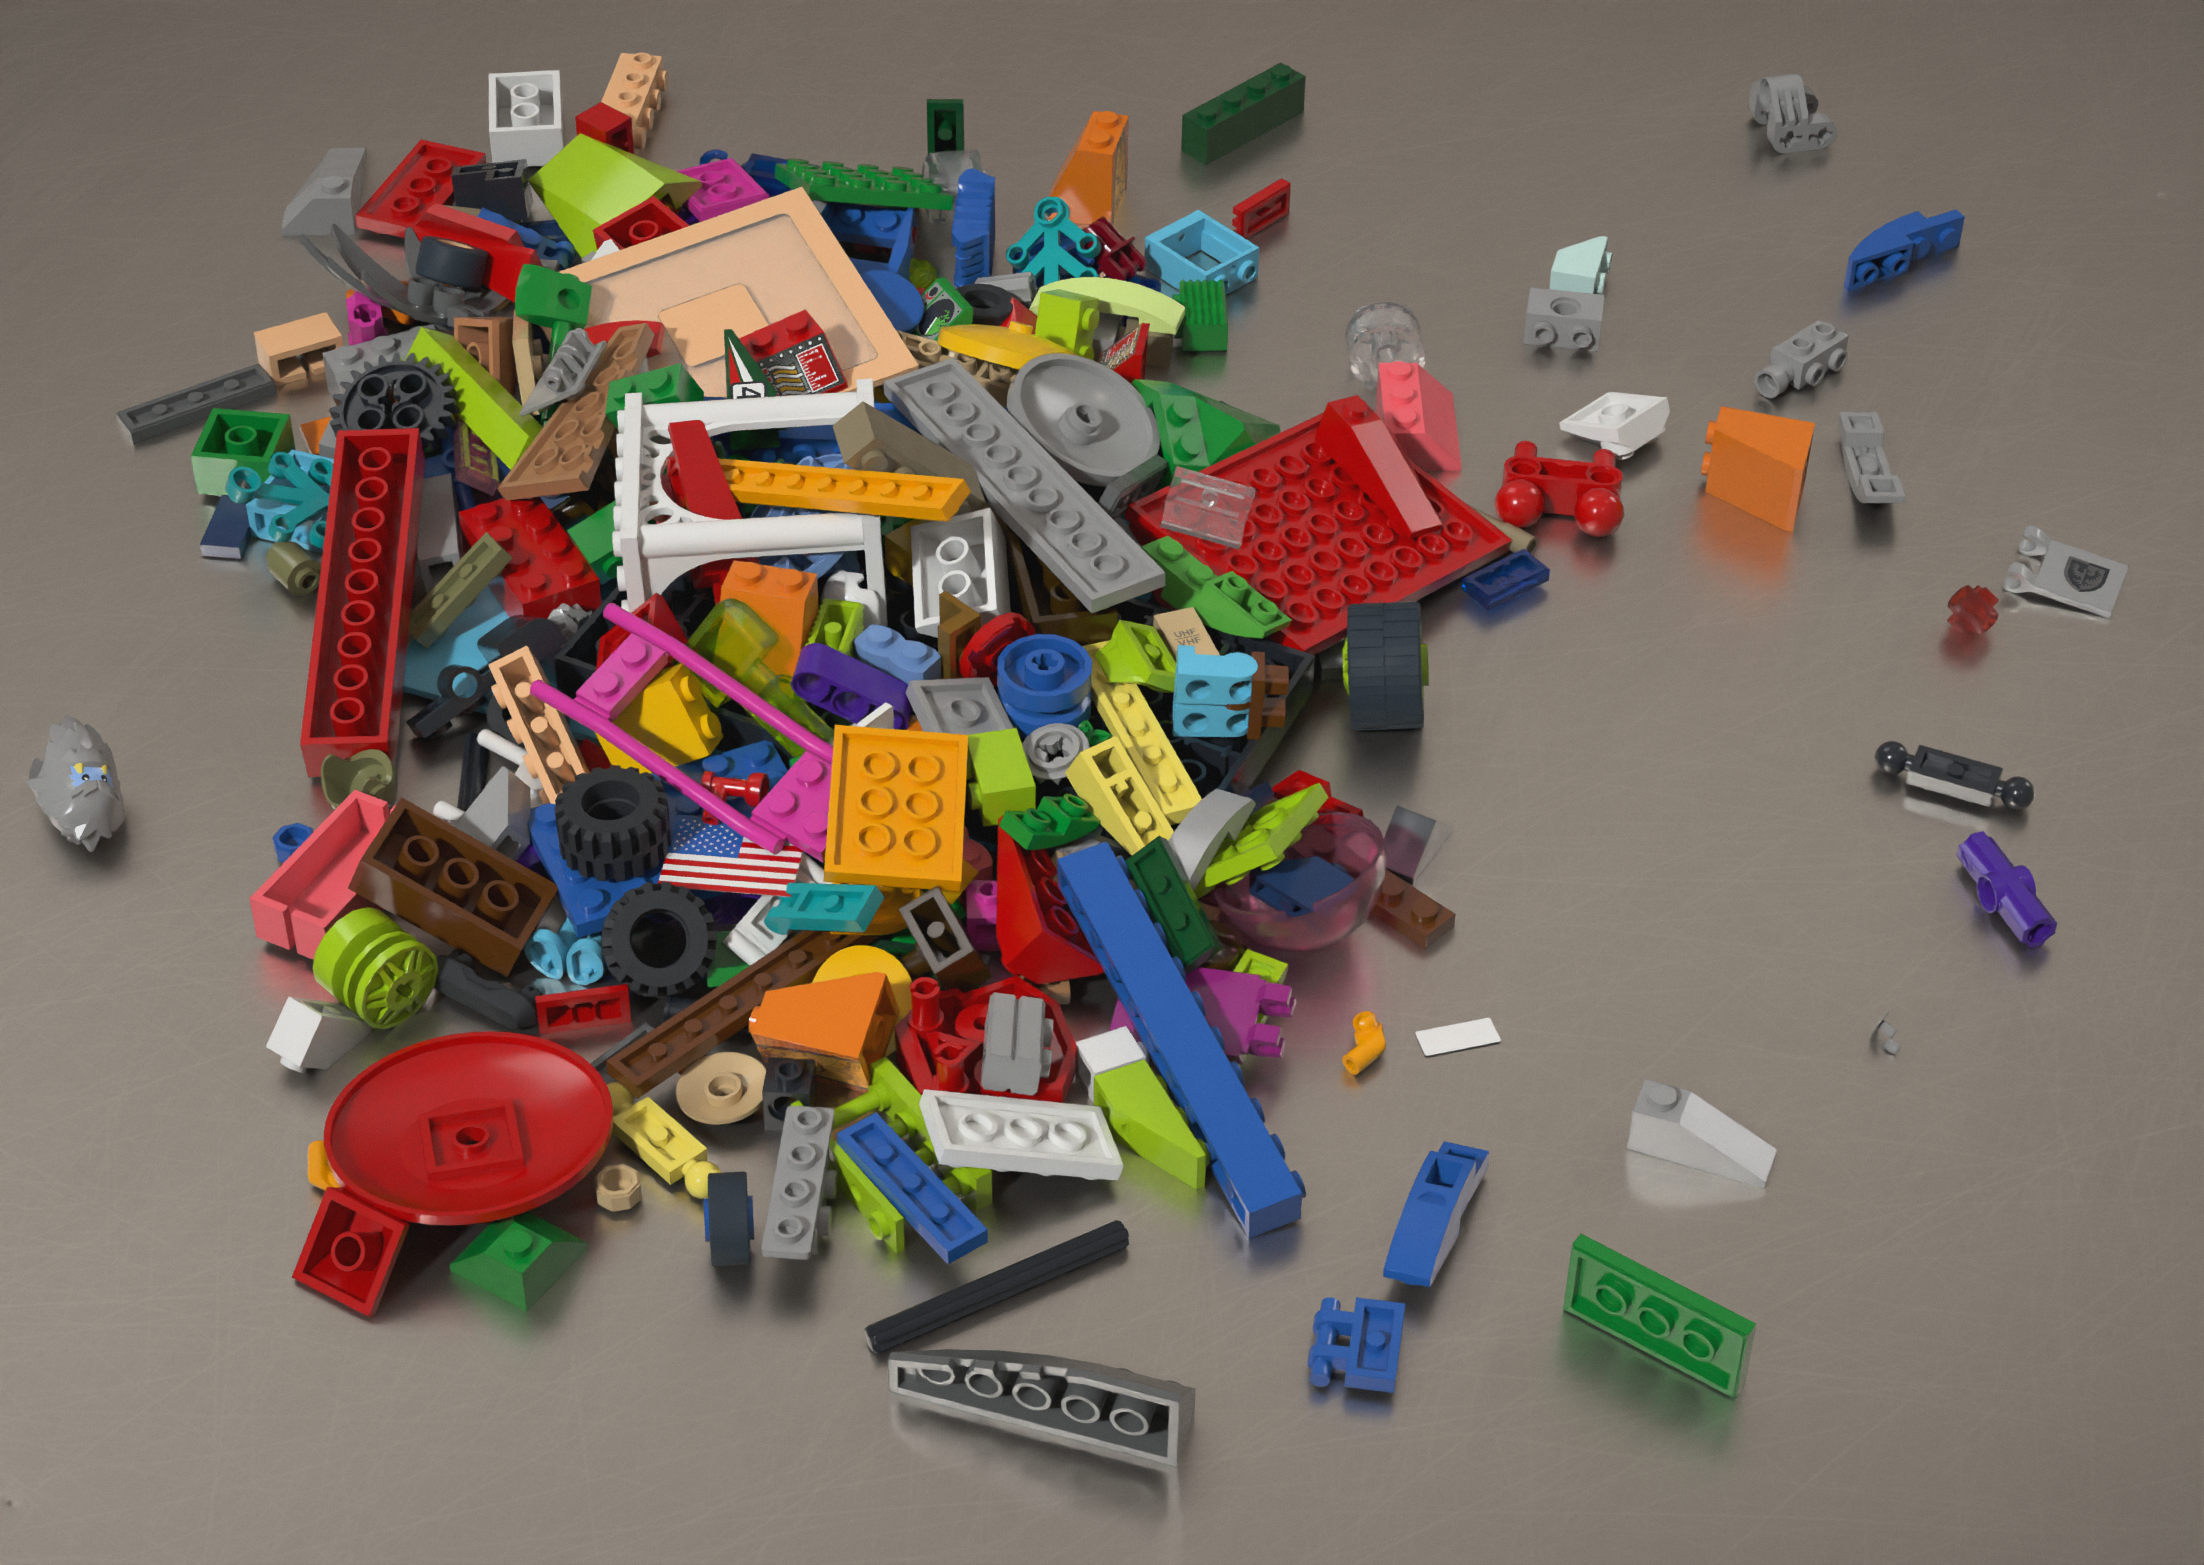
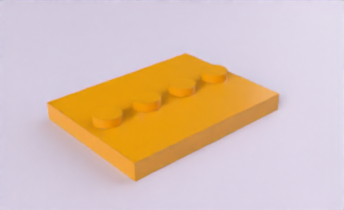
M835 725L823 882L932 889L938 886L940 890L960 892L968 735Z

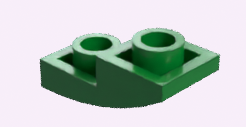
M1065 794L1063 797L1043 796L1037 810L1028 808L1026 811H1005L999 826L1026 850H1038L1059 846L1085 836L1097 829L1101 821L1087 810L1088 805L1084 800L1071 794Z

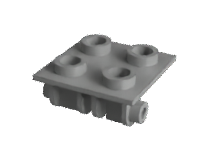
M577 328L569 331L519 414L524 416L536 410L544 412L557 401L564 398L572 400L579 396L586 388L585 381L587 377L599 365V357L607 342L604 340L594 345L588 338L585 330Z

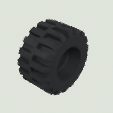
M611 765L608 769L598 767L591 769L592 772L588 774L582 772L575 776V782H567L562 787V793L557 794L554 810L560 854L572 871L579 870V874L586 878L595 876L597 881L606 882L608 879H616V882L624 881L628 876L633 875L636 878L644 875L645 869L653 870L659 865V859H665L669 853L668 846H671L672 836L667 793H664V786L661 782L654 781V776L650 773H639V769L634 767L622 769L620 765Z
M649 882L642 884L638 888L630 889L614 903L605 919L601 940L603 957L608 970L620 982V985L627 984L628 990L637 993V995L656 997L658 999L684 993L702 979L715 956L717 931H715L713 916L711 912H708L704 905L705 903L700 897L694 896L690 893L689 889L683 886L671 885L670 882L657 884ZM662 913L672 916L682 925L686 934L684 953L675 963L666 967L646 965L636 956L632 947V933L635 926L640 920L651 914Z

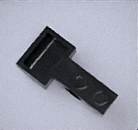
M521 614L507 618L482 636L477 642L478 649L488 663L478 670L459 664L445 667L437 679V688L441 697L407 720V725L415 736L422 738L430 736L431 739L439 737L453 726L450 721L463 711L465 714L472 713L486 703L485 695L492 691L491 686L497 684L488 664L525 646L529 647L539 662L566 643L567 639L559 627L549 619ZM465 673L469 679V688L463 695L457 696L453 691V680L457 675Z

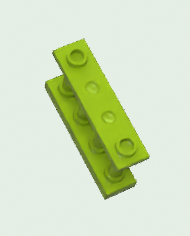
M886 1056L871 1063V1085L868 1087V1092L833 1109L834 1123L832 1131L876 1108L879 1111L884 1110L893 1120L887 1124L900 1138L903 1137L906 1140L911 1139L919 1148L914 1153L927 1166L933 1169L937 1168L945 1176L946 1179L942 1182L957 1197H964L976 1211L992 1204V1171L986 1168H955L939 1164L919 1106L922 1095ZM799 1100L791 1104V1106H803ZM831 1137L829 1147L830 1170L838 1171V1188L865 1217L871 1232L878 1240L884 1239L896 1254L905 1250L904 1222L907 1220Z

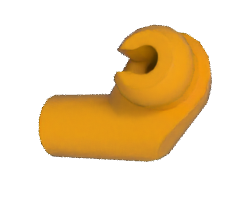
M1370 1011L1361 1012L1353 1018L1352 1025L1356 1030L1354 1032L1356 1046L1342 1057L1344 1067L1354 1075L1360 1073L1380 1057L1386 1049L1383 1026L1380 1022H1377L1376 1015Z
M317 1140L311 1142L308 1146L307 1177L312 1185L326 1191L327 1187L341 1186L333 1177L328 1166L324 1141Z

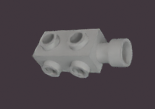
M1820 320L1800 330L1797 334L1773 348L1769 356L1770 365L1758 371L1755 375L1757 390L1766 398H1774L1784 392L1788 384L1798 390L1807 384L1813 387L1817 386L1827 371L1833 370L1838 372L1846 364L1849 335L1834 328L1833 325Z

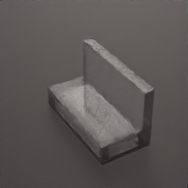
M1176 466L1166 496L1160 527L1240 549L1245 522L1256 488Z

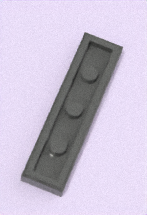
M255 364L116 413L117 422L131 442L135 444L209 418L213 408L232 410L277 394L276 385L262 366Z
M1156 454L1109 483L1098 504L1115 520L1126 513L1129 504L1154 493L1168 467V461Z

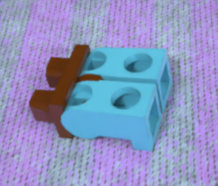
M1177 645L1172 707L1173 737H1240L1247 734V739L1260 740L1261 727H1284L1285 698H1264V694L1288 695V666L1265 665V652H1251V656L1239 652L1230 653L1225 656L1195 654V646Z

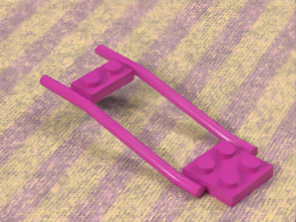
M609 603L603 611V617L631 634L576 691L577 697L572 699L540 679L534 681L531 685L530 694L599 734L740 835L774 855H777L782 850L785 841L819 861L825 862L833 746L818 738L681 641L618 605ZM669 656H672L806 750L751 812L752 817L750 819L612 723L668 663L667 658Z

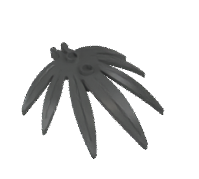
M333 223L331 227L332 238L345 263L358 279L347 273L330 256L324 255L302 233L301 243L327 271L345 285L371 301L406 314L411 319L434 324V327L437 329L454 331V317H491L510 302L509 299L493 290L483 298L486 286L482 284L478 289L463 287L462 289L444 287L441 282L418 275L415 272L421 243L411 227L406 228L404 238L405 264L409 276L408 287L376 263L336 224Z

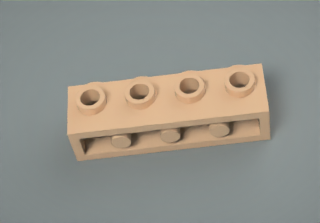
M621 53L601 101L632 118L634 155H638L639 149L645 148L647 129H652L654 111H659L661 106L662 91L666 92L668 89L669 74L667 70H663L662 56H653L647 53Z
M525 646L488 664L497 683L491 686V689L502 709L508 708L512 719L507 721L508 727L518 744L524 743L528 754L522 757L532 778L536 779L539 777L544 789L538 791L543 804H555L557 794L562 793V787L567 782H575V776L582 772L588 774L590 771L564 714L530 694V687L534 681L540 679L548 685L550 683L529 647Z

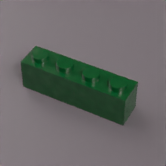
M1279 63L1183 114L1181 151L1208 165L1304 112L1306 76L1293 70L1288 65Z

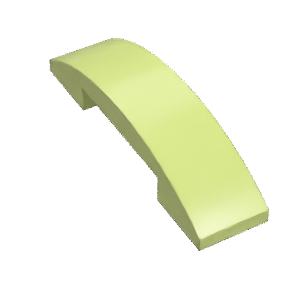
M1100 277L1071 278L1039 288L1029 308L1037 316L1041 292L1061 289L1099 298L1097 308L1099 312L1139 317V325L1141 323H1150V332L1176 335L1185 315V307L1160 292L1139 284Z

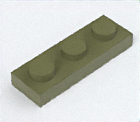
M486 532L410 613L409 632L428 649L435 640L441 638L446 633L449 625L461 612L475 602L477 595L491 580L497 578L503 572L505 565L513 557L497 540Z

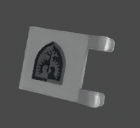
M2027 526L2023 532V537L2034 542L2022 539L2018 550L2027 556L2045 555L2037 576L2024 564L2012 563L2008 569L2010 576H2007L2003 583L2004 589L2011 593L2033 592L2110 619L2129 565L2051 539L2039 527Z

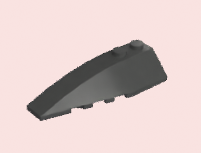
M941 1349L891 1352L888 1358L890 1392L1176 1467L1194 1422L1195 1388L1181 1385L1175 1381H1164L1137 1374L1125 1368H1114L1098 1363L1051 1355L1000 1350Z

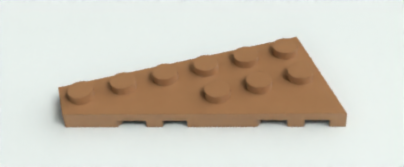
M647 323L623 326L617 329L599 357V365L587 377L584 391L572 400L564 399L497 488L506 501L523 498L531 499L546 495L557 496L562 493L586 491L589 489L615 429V425L605 414L609 382L639 373L655 335Z

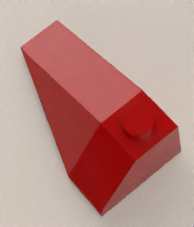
M1358 395L1328 402L1314 440L1409 539L1440 530L1442 523L1404 448L1383 420Z
M1002 815L998 819L996 937L1002 953L1001 961L1003 965L1013 975H1022L1036 984L1102 974L1104 970L1083 931L1080 929L1077 920L1058 887V883L1053 880L1057 875V869L1045 849L1026 850L999 826L1003 818Z

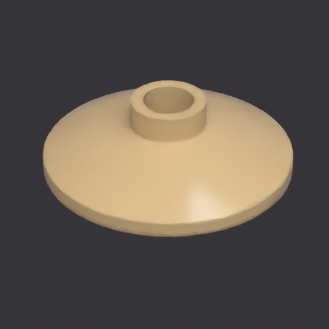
M721 1052L705 1056L692 1063L681 1074L676 1085L678 1104L687 1116L698 1122L717 1125L742 1120L757 1111L763 1104L762 1090L766 1069L758 1060L742 1053Z

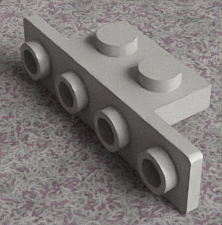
M787 1107L761 1246L764 1257L807 1260L811 1257V1254H819L821 1236L830 1235L832 1207L827 1206V1200L836 1199L838 1188V1171L830 1170L829 1147L834 1123V1110L832 1108Z

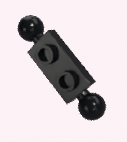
M1888 741L1881 744L1875 753V763L1881 772L1888 775H1896L1904 770L1908 771L1906 784L1929 791H1935L1987 807L1991 806L1994 796L2001 798L2007 808L2015 811L2028 808L2035 799V788L2028 779L2016 776L2003 781L2001 780L2003 768L1923 745H1919L1914 756L1908 753L1904 745L1896 741Z

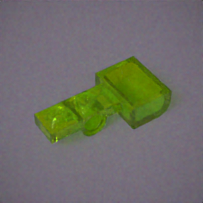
M727 598L717 603L685 645L818 738L830 744L834 740V731L806 704V700L795 694L791 686L793 677L784 674L776 675L763 662L779 641L778 634L745 603L734 598ZM673 659L671 662L673 665L680 664L676 659ZM689 669L691 675L698 679L702 694L716 708L732 700V698ZM743 707L794 758L806 752L801 746Z

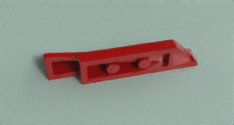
M435 202L412 228L420 243L424 236H433L466 243L487 251L488 258L482 285L514 303L516 286L523 264L543 267L536 250L524 247L517 230Z
M690 420L669 423L668 432L674 456L667 458V473L674 503L685 510L709 518L722 520L742 519L703 421ZM758 557L716 560L690 569L694 589L712 586L718 622L721 587L733 561L760 564Z

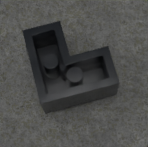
M527 159L454 167L451 179L456 206L482 209L484 207L492 212L501 214L504 218L519 225L523 224V220H528L533 198L531 185L528 182Z

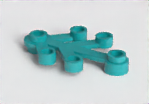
M1045 197L1041 199L1034 208L1033 217L1035 223L1017 243L1008 247L1006 251L1007 261L1016 269L1026 267L1021 273L1032 272L1035 280L1044 271V286L1060 281V266L1074 278L1100 277L1095 269L1085 267L1060 246V232L1075 242L1077 250L1083 257L1088 259L1094 258L1100 253V241L1094 234L1085 233L1069 220L1070 209L1064 200L1058 197ZM1057 212V215L1048 221L1049 216ZM1044 236V247L1030 262L1031 254L1029 251ZM1094 242L1090 249L1084 250L1086 243ZM1018 252H1023V255L1020 259L1013 260L1015 254H1017Z
M276 452L272 455L269 462V473L277 479H288L297 488L262 483L261 477L253 469L237 467L230 472L225 489L229 498L238 504H246L258 498L299 505L286 514L275 515L268 529L269 535L274 540L287 542L292 538L296 527L323 510H328L330 493H326L320 486L329 485L331 487L333 464L330 461L322 458L315 459L311 463L307 475L295 464V460L290 454ZM277 464H282V465H284L286 468L280 467V466L277 465ZM316 521L309 533V541L318 548H323L325 536H321L318 532L325 534L326 521ZM277 526H282V527L286 528L287 530H282V529L278 528Z

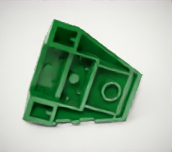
M1134 379L1131 383L1144 398L1146 407L1151 408L1157 422L1163 456L1168 461L1167 472L1162 476L1154 492L1281 433L1280 426L1276 423L1171 382Z

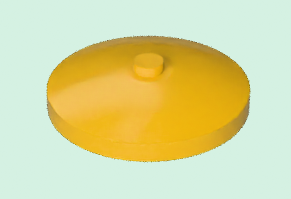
M1010 321L1009 328L980 324L941 327L937 340L938 345L952 351L1019 370L1028 361L1041 355L1053 353L1077 355L1057 343L1032 334L1033 326L1015 321Z

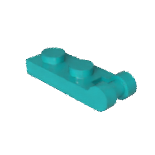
M788 883L786 893L790 894L791 897L778 896L779 904L777 907H772L764 918V923L771 931L781 935L787 934L790 929L865 932L885 897L876 885Z

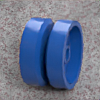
M1035 634L1019 638L1004 648L998 657V697L1013 728H1017L1019 737L1026 739L1031 732L1048 724L1063 723L1078 728L1081 722L1090 720L1092 659L1084 647L1072 639L1059 635Z

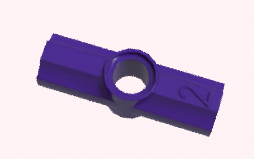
M1984 831L1970 834L1967 840L1958 845L1956 856L1977 883L1976 888L1979 901L1988 913L1999 912L2020 942L2026 943L2029 948L2043 945L2049 937L2055 934L2057 922L2036 896L2035 881L2026 866L2019 865L2014 867L1994 839L1987 836Z

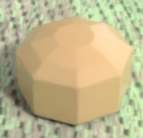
M625 1164L605 1166L594 1178L598 1205L612 1212L631 1209L642 1198L639 1173Z

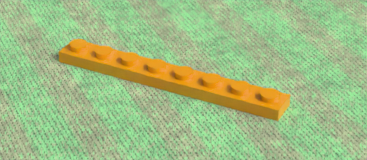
M718 458L735 502L949 522L971 493L965 480L960 478Z

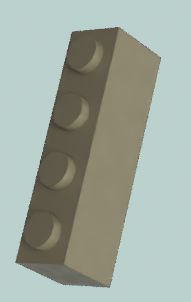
M864 401L832 426L843 462L851 468L864 471L964 479L971 493L954 516L973 512L985 503L973 465Z

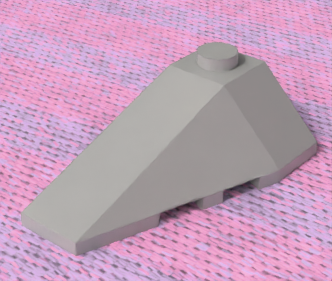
M366 147L329 149L285 208L281 228L282 236H302V233L305 236L331 235L333 223L346 235H356L355 215L359 211L367 156Z

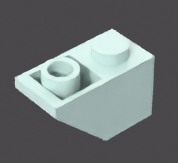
M1599 236L1558 250L1551 269L1549 289L1602 295L1606 274L1609 275L1613 256L1612 252H1606L1608 237Z

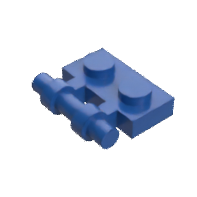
M1356 1297L1354 1312L1340 1311L1341 1304L1336 1298H1324L1321 1302L1320 1310L1315 1313L1312 1329L1316 1335L1315 1345L1309 1350L1307 1361L1308 1367L1311 1369L1310 1382L1319 1387L1327 1386L1330 1382L1331 1373L1335 1370L1346 1371L1344 1387L1394 1393L1405 1303ZM1340 1335L1351 1336L1349 1347L1335 1345L1336 1338Z

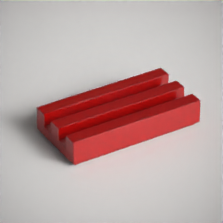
M1281 178L1233 207V214L1237 215V217L1232 219V226L1237 229L1233 231L1248 239L1289 214L1291 183Z

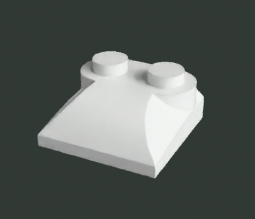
M1608 392L1559 424L1562 431L1582 440L1601 445V449L1611 450L1615 454L1616 460H1623L1633 456L1634 451L1644 444L1652 443L1659 439V435L1665 431V423L1670 409L1667 397Z

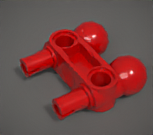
M1521 441L1516 445L1514 457H1510L1504 463L1502 486L1494 500L1497 517L1502 522L1510 523L1520 529L1529 528L1538 522L1542 513L1574 516L1577 526L1586 535L1593 537H1608L1618 530L1625 515L1624 506L1620 499L1623 475L1615 467L1616 456L1611 450L1600 449L1596 451L1591 463L1537 457V446L1530 441Z

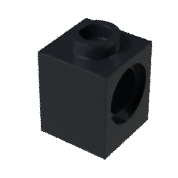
M768 1058L762 1090L765 1130L783 1131L787 1107L798 1100L803 1106L816 1107L818 1097L815 1060Z

